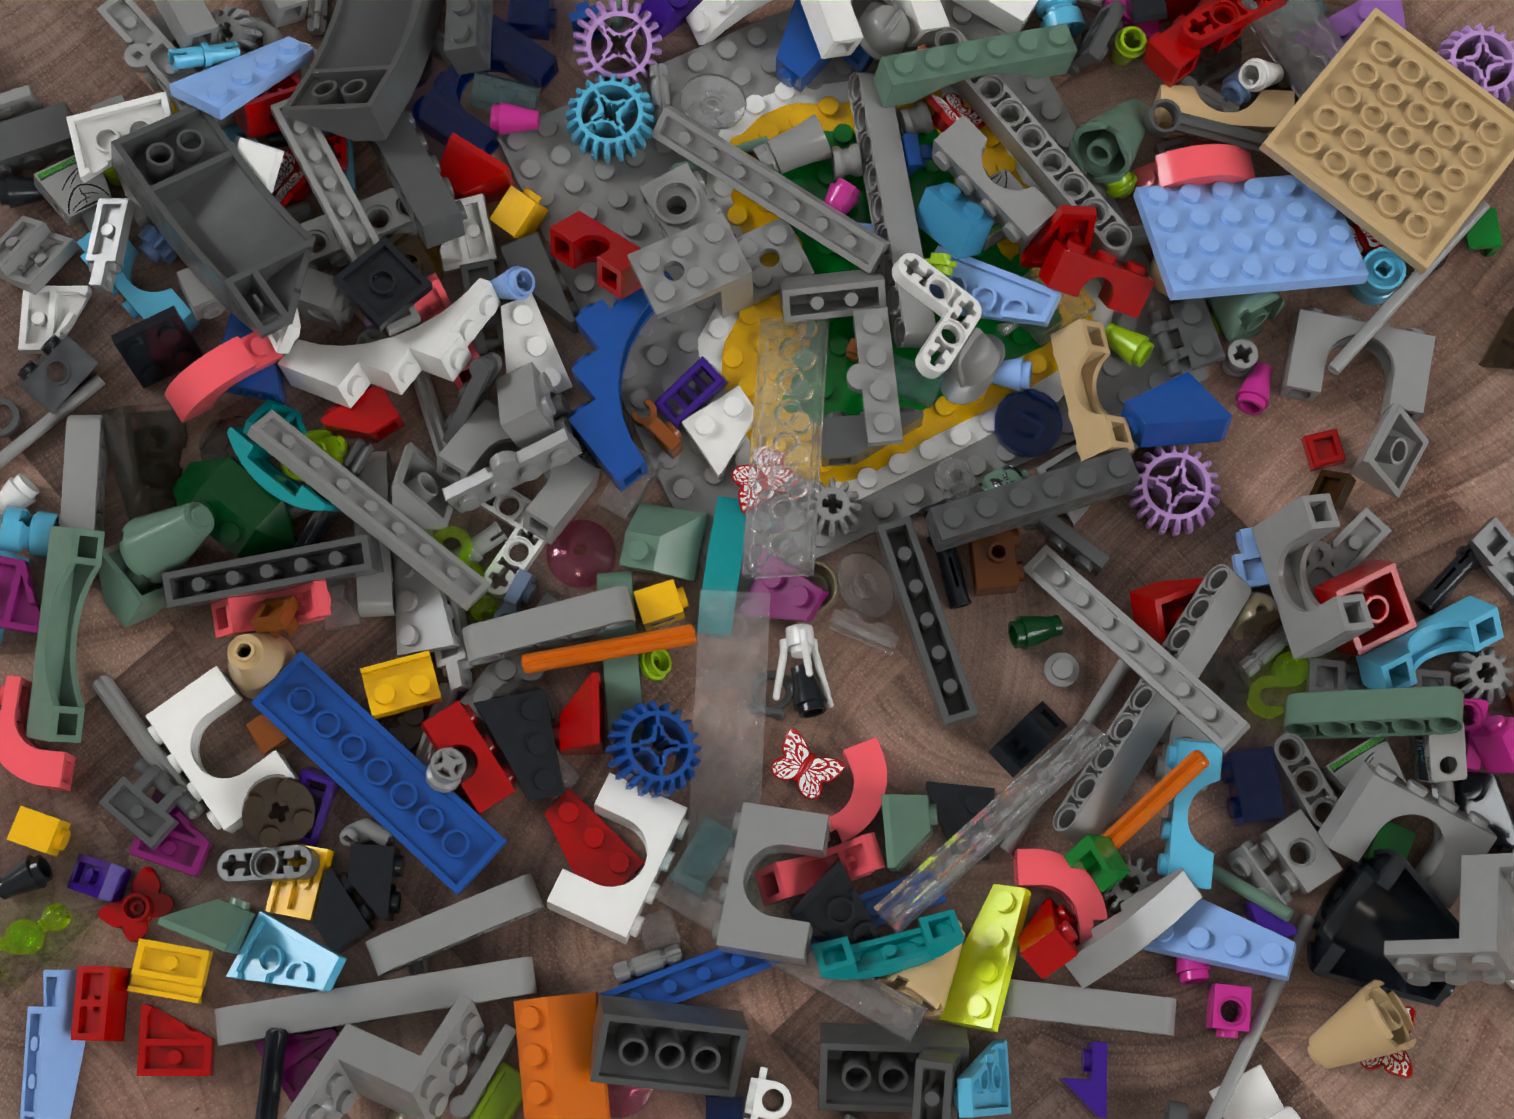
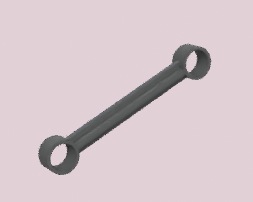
M1169 99L1156 101L1146 109L1143 115L1145 129L1156 137H1163L1174 131L1220 144L1235 145L1248 151L1266 155L1259 148L1269 136L1268 134L1182 113L1179 106ZM1162 107L1170 113L1172 124L1168 129L1160 128L1155 124L1153 120V110L1155 108Z

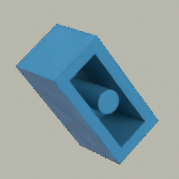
M949 182L926 187L915 213L917 226L957 260L981 253L995 221L984 212L980 205L969 200L956 185Z

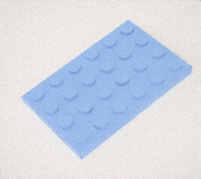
M1293 175L1258 177L1249 179L1246 182L1237 183L1218 181L1212 185L1196 186L1185 184L1182 187L1162 188L1160 185L1136 187L1133 197L1170 301L1365 284L1369 276L1345 215Z

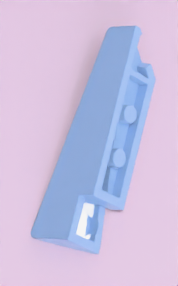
M44 970V1006H28L20 1119H70L86 1042L84 1040H71L77 970Z

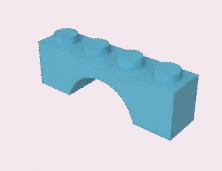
M91 231L77 241V244L85 252L80 257L88 267L89 263L85 259ZM128 240L121 271L119 274H115L116 281L112 294L115 296L120 292L126 301L122 303V306L134 319H137L139 316L147 319L175 306L191 332L201 323L199 320H196L193 312L172 288L160 292H147L133 285L131 270L139 252Z
M1468 596L1417 622V627L1361 656H1356L1364 686L1370 689L1408 688L1418 683L1415 671L1426 660L1449 652H1477L1504 638L1498 608L1473 596Z
M1174 737L1173 746L1168 745L1166 752V766L1171 767V770L1194 750L1202 751L1210 763L1206 769L1168 803L1167 818L1162 817L1160 825V838L1165 839V852L1158 855L1157 873L1158 875H1163L1162 878L1182 867L1197 888L1211 889L1214 853L1208 847L1197 842L1191 834L1188 825V809L1192 799L1202 788L1220 781L1222 750L1211 740Z

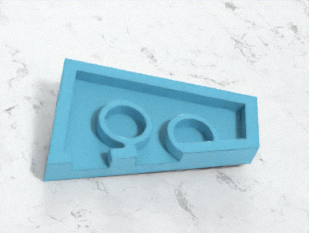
M260 911L226 977L331 992L347 958L269 913Z
M993 1039L957 1078L953 1099L956 1109L959 1110V1118L1012 1114L1007 1039Z

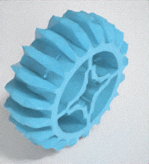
M614 73L610 77V81H605L604 77L600 74L596 84L587 79L585 82L587 90L577 87L575 91L577 98H570L568 102L570 109L566 110L565 113L566 120L569 121L566 124L567 132L572 134V143L580 145V152L583 155L591 151V158L594 161L601 155H604V161L607 164L611 161V156H617V160L622 163L624 160L623 154L625 153L634 158L636 156L635 147L645 149V139L652 138L653 130L651 128L656 125V119L653 116L655 107L652 103H649L650 95L647 92L641 93V85L638 82L630 86V79L627 76L621 82H618L617 76ZM596 105L597 113L590 117L591 121L584 124L588 111ZM605 113L608 117H613V120L609 121L608 118L605 120ZM637 113L638 116L634 126L626 133L624 125L631 120L630 117ZM603 136H610V137H613V138H602V137H603Z

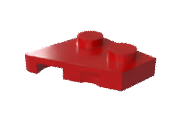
M1061 205L1020 254V267L1042 268L1055 238L1067 242L1069 238L1084 243L1087 246V250L1090 251L1097 218L1096 207Z
M141 1004L137 1076H213L215 1038L150 1004Z

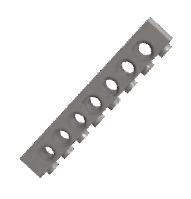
M394 188L359 201L371 224L376 221L386 223L381 228L373 227L379 240L385 236L390 238L399 233H407L408 235L418 233L409 215L402 213L406 209ZM325 214L300 224L312 237L315 236L314 246L318 245L324 248L320 252L311 253L308 264L309 268L321 272L331 267L341 268L350 262ZM189 268L176 272L182 291L196 320L215 318L223 310L227 309Z

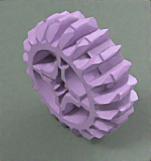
M608 0V9H605L601 1H597L596 7L599 13L595 15L591 9L587 8L585 13L591 20L588 23L583 19H578L577 24L585 29L584 33L573 32L575 39L582 40V44L573 46V51L578 53L584 52V55L576 59L577 64L584 65L589 62V65L583 72L586 76H590L597 71L594 77L595 83H598L600 74L603 77H607L606 81H610V77L614 73L617 76L618 82H621L627 76L630 77L633 84L639 83L635 75L638 72L645 78H648L650 74L644 66L647 63L650 66L658 64L654 59L650 58V55H661L662 53L660 48L652 46V43L662 41L660 34H651L652 31L659 27L658 23L653 21L646 24V21L652 15L651 12L646 10L638 15L641 4L635 2L629 10V0H621L620 7H617L616 0ZM613 16H625L633 19L629 25H625L618 30L611 29L604 22L605 19ZM597 28L604 37V44L599 50V54L594 58L591 51V39ZM641 29L643 48L639 58H637L631 50V42L636 36V32ZM606 31H609L613 36L616 35L618 38H620V35L624 36L621 42L628 55L622 50L619 51L616 47L614 51L610 50L613 43L610 41L611 38L606 34ZM615 57H622L630 64L629 67L620 70L607 69L602 65Z
M1481 23L1475 25L1473 29L1467 24L1465 27H1462L1460 32L1455 30L1449 35L1448 39L1443 40L1439 46V51H1437L1438 55L1503 104H1506L1514 96V40L1508 42L1505 39L1506 31L1497 34L1495 33L1494 25L1486 31ZM1471 50L1469 56H1464L1463 59H1456L1457 53ZM1495 77H1502L1500 84L1487 87L1489 80H1494Z
M1174 444L1168 446L1167 452L1161 446H1157L1154 449V455L1150 452H1145L1142 456L1143 462L1136 461L1134 464L1140 481L1133 491L1127 494L1135 497L1129 502V507H1140V510L1135 515L1136 519L1140 520L1146 516L1149 519L1146 523L1147 529H1151L1155 523L1158 524L1159 535H1163L1168 527H1170L1173 537L1179 535L1181 528L1187 535L1193 532L1194 526L1201 529L1206 524L1204 518L1211 519L1215 514L1211 507H1217L1220 503V499L1214 495L1221 491V486L1212 483L1219 477L1218 472L1208 473L1207 470L1212 465L1211 460H1207L1203 464L1198 461L1202 455L1201 451L1195 452L1193 456L1188 455V445H1184L1180 453L1177 452ZM1174 467L1170 476L1158 475L1157 478L1149 476L1151 472L1158 468ZM1186 472L1194 478L1198 487L1187 481ZM1176 479L1175 486H1176V492H1177L1178 494H1177V495L1174 497V499L1171 501V498H1172L1171 491H1172V490H1171V488H1170L1169 486L1172 485V483H1173L1174 480ZM1148 490H1150V494H1154L1160 499L1161 509L1151 500ZM1190 502L1198 504L1197 508L1188 513L1173 514L1177 504L1189 505Z

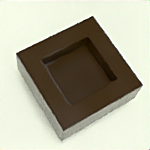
M1321 469L1309 495L1330 493L1334 508L1343 510L1356 479L1349 473Z

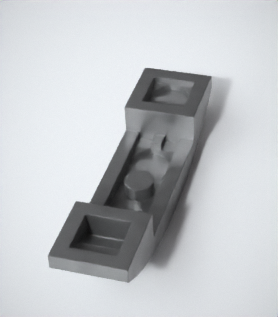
M1491 517L1468 541L1485 572L1514 605V538L1496 517Z
M1308 659L1307 692L1370 689L1362 684L1358 665L1345 664V661ZM1416 669L1415 673L1418 683L1410 687L1450 686L1451 672Z

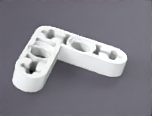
M906 253L892 267L894 281L941 317L915 359L918 371L923 376L934 379L950 367L979 321L982 309L979 302L972 295L915 253ZM907 266L913 269L911 272L912 275H909L906 272ZM922 277H925L927 280L921 285L919 282L923 279ZM930 285L939 286L944 293V298L934 297L931 294ZM963 307L967 310V317L959 322L956 319L961 314ZM942 329H948L955 335V344L948 343L943 339ZM938 350L941 354L935 361V366L930 363L931 356Z
M511 489L502 496H496L494 502L492 499H489L479 506L514 529L483 577L491 584L487 590L488 593L496 598H504L516 574L509 570L505 576L508 585L506 587L499 586L497 589H494L495 584L492 578L494 576L501 577L506 570L505 566L501 563L505 560L511 568L518 571L521 568L527 572L547 543L534 534L532 538L537 542L536 545H533L527 538L520 536L522 532L527 536L531 533L523 528L522 525L525 509L532 501L514 489ZM513 498L519 502V509L515 514L505 515L500 511L501 503L505 499ZM517 544L525 545L529 549L527 558L521 562L513 561L509 556L511 548Z

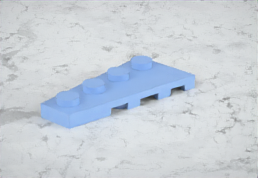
M290 36L169 84L171 96L222 120L311 62L314 57V48Z
M940 245L937 246L934 252L950 254ZM951 255V261L957 262V268L953 269L952 276L948 278L979 302L982 309L980 318L1048 326L1062 298L1060 291L971 257L957 260ZM931 284V294L939 299L944 298L942 289L937 285ZM962 307L960 315L966 316L967 310Z
M1201 898L1173 925L1144 947L1143 950L1289 981L1296 944L1282 935Z

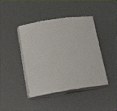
M22 215L0 238V278L36 295L80 248L74 239L51 232L45 222Z

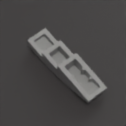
M1182 867L1120 903L1122 911L1092 928V937L1076 946L1078 955L1067 962L1065 966L1082 988L1087 987L1131 958L1173 925L1202 898L1200 891Z

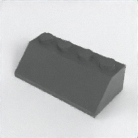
M599 995L593 1026L590 1082L735 1098L749 1032L743 1012Z
M820 1023L818 1110L912 1113L916 1058L924 1048L960 1052L961 1075L969 1064V1042L966 1027Z

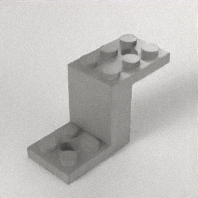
M723 212L627 255L628 261L657 320L709 296H712L724 319L779 294L778 278L815 274L788 222L778 218L735 238ZM766 253H773L778 256L779 262L774 267H766L762 265L760 258ZM670 266H679L684 270V275L675 281L667 279L664 273Z
M1514 853L1461 855L1459 939L1384 941V956L1406 982L1415 986H1427L1430 982L1465 985L1468 981H1483L1487 984L1499 985L1505 983V980H1514Z
M461 994L459 995L421 1056L346 1023L283 1118L341 1119L343 1114L348 1113L352 1108L357 1094L411 1119H435L445 1111L448 1098L456 1085H460L465 1079L469 1064L476 1054L482 1052L487 1042L488 1033L473 999Z

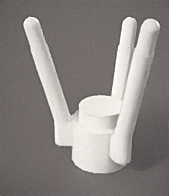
M804 623L788 626L785 630L786 638L779 640L780 655L773 699L777 701L780 698L788 652H791V657L803 658L808 677L813 675L812 655L820 686L828 699L826 705L828 708H832L834 704L818 651V641L814 638L813 626Z

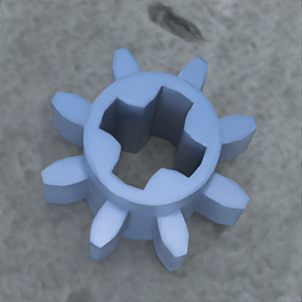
M149 223L138 234L142 239L138 249L154 264L157 265L161 260L170 264L178 256L160 231Z

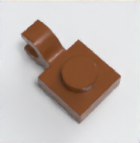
M646 399L644 405L650 410V414L647 417H640L633 411L631 413L632 420L636 425L644 428L649 433V436L674 459L683 451L682 441L680 440L682 434L672 423L667 422L664 424L657 417L658 413L654 402Z

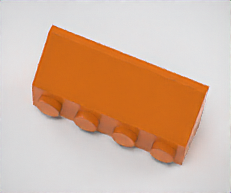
M598 992L513 1001L524 1119H611L607 1084L590 1082L592 1036L599 1000Z

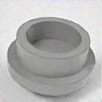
M1058 652L1051 655L1045 662L1044 675L1051 685L1059 688L1068 687L1078 678L1079 665L1072 655Z

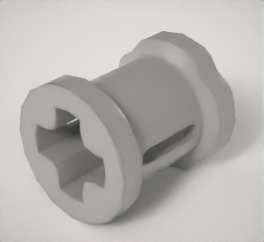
M1239 339L1231 343L1225 353V360L1221 362L1222 370L1227 376H1232L1236 379L1246 376L1258 359V350L1255 344L1246 339Z

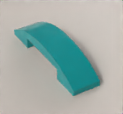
M230 427L227 434L239 461L252 478L266 491L278 499L302 509L342 512L311 486H300L284 474L283 471L268 460L271 454L243 433L244 428Z
M718 496L705 565L696 633L731 638L743 553L750 514L744 515L742 513L739 500L736 498Z
M954 909L918 918L919 928L852 945L849 943L848 936L813 944L812 950L821 978L857 980L881 977L920 966L944 955L965 941Z

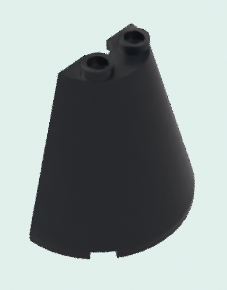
M1391 849L1374 850L1373 855L1375 857L1369 860L1361 857L1359 862H1354L1337 879L1321 903L1312 927L1317 930L1315 940L1307 944L1309 967L1317 976L1359 987H1364L1373 980H1380L1385 983L1380 988L1386 993L1393 991L1398 997L1439 1007L1442 1001L1452 994L1455 985L1446 982H1430L1427 986L1409 984L1384 956V941L1459 939V922L1402 855Z

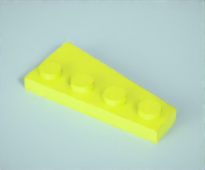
M993 884L962 946L944 1012L939 1019L932 1021L998 1032L1019 946L1018 936L1023 930L1031 892L1028 889Z

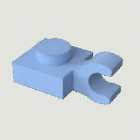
M1253 527L1240 529L1239 532L1235 533L1237 546L1241 554H1234L1231 557L1234 572L1246 581L1251 589L1270 586L1254 538Z

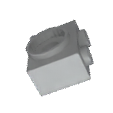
M687 162L639 187L641 201L663 238L722 213L717 201L714 198L708 199L704 189H706V185L697 170L692 172ZM675 206H681L685 209L683 213L678 215L669 212Z

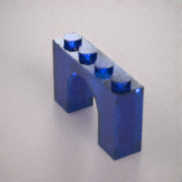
M493 14L490 70L458 75L451 64L446 71H441L434 81L433 88L426 96H421L413 107L412 115L416 126L445 147L449 137L454 132L489 155H492L499 146L496 131L469 114L461 106V97L465 87L470 81L481 74L500 72L513 77L540 95L559 72L557 58Z

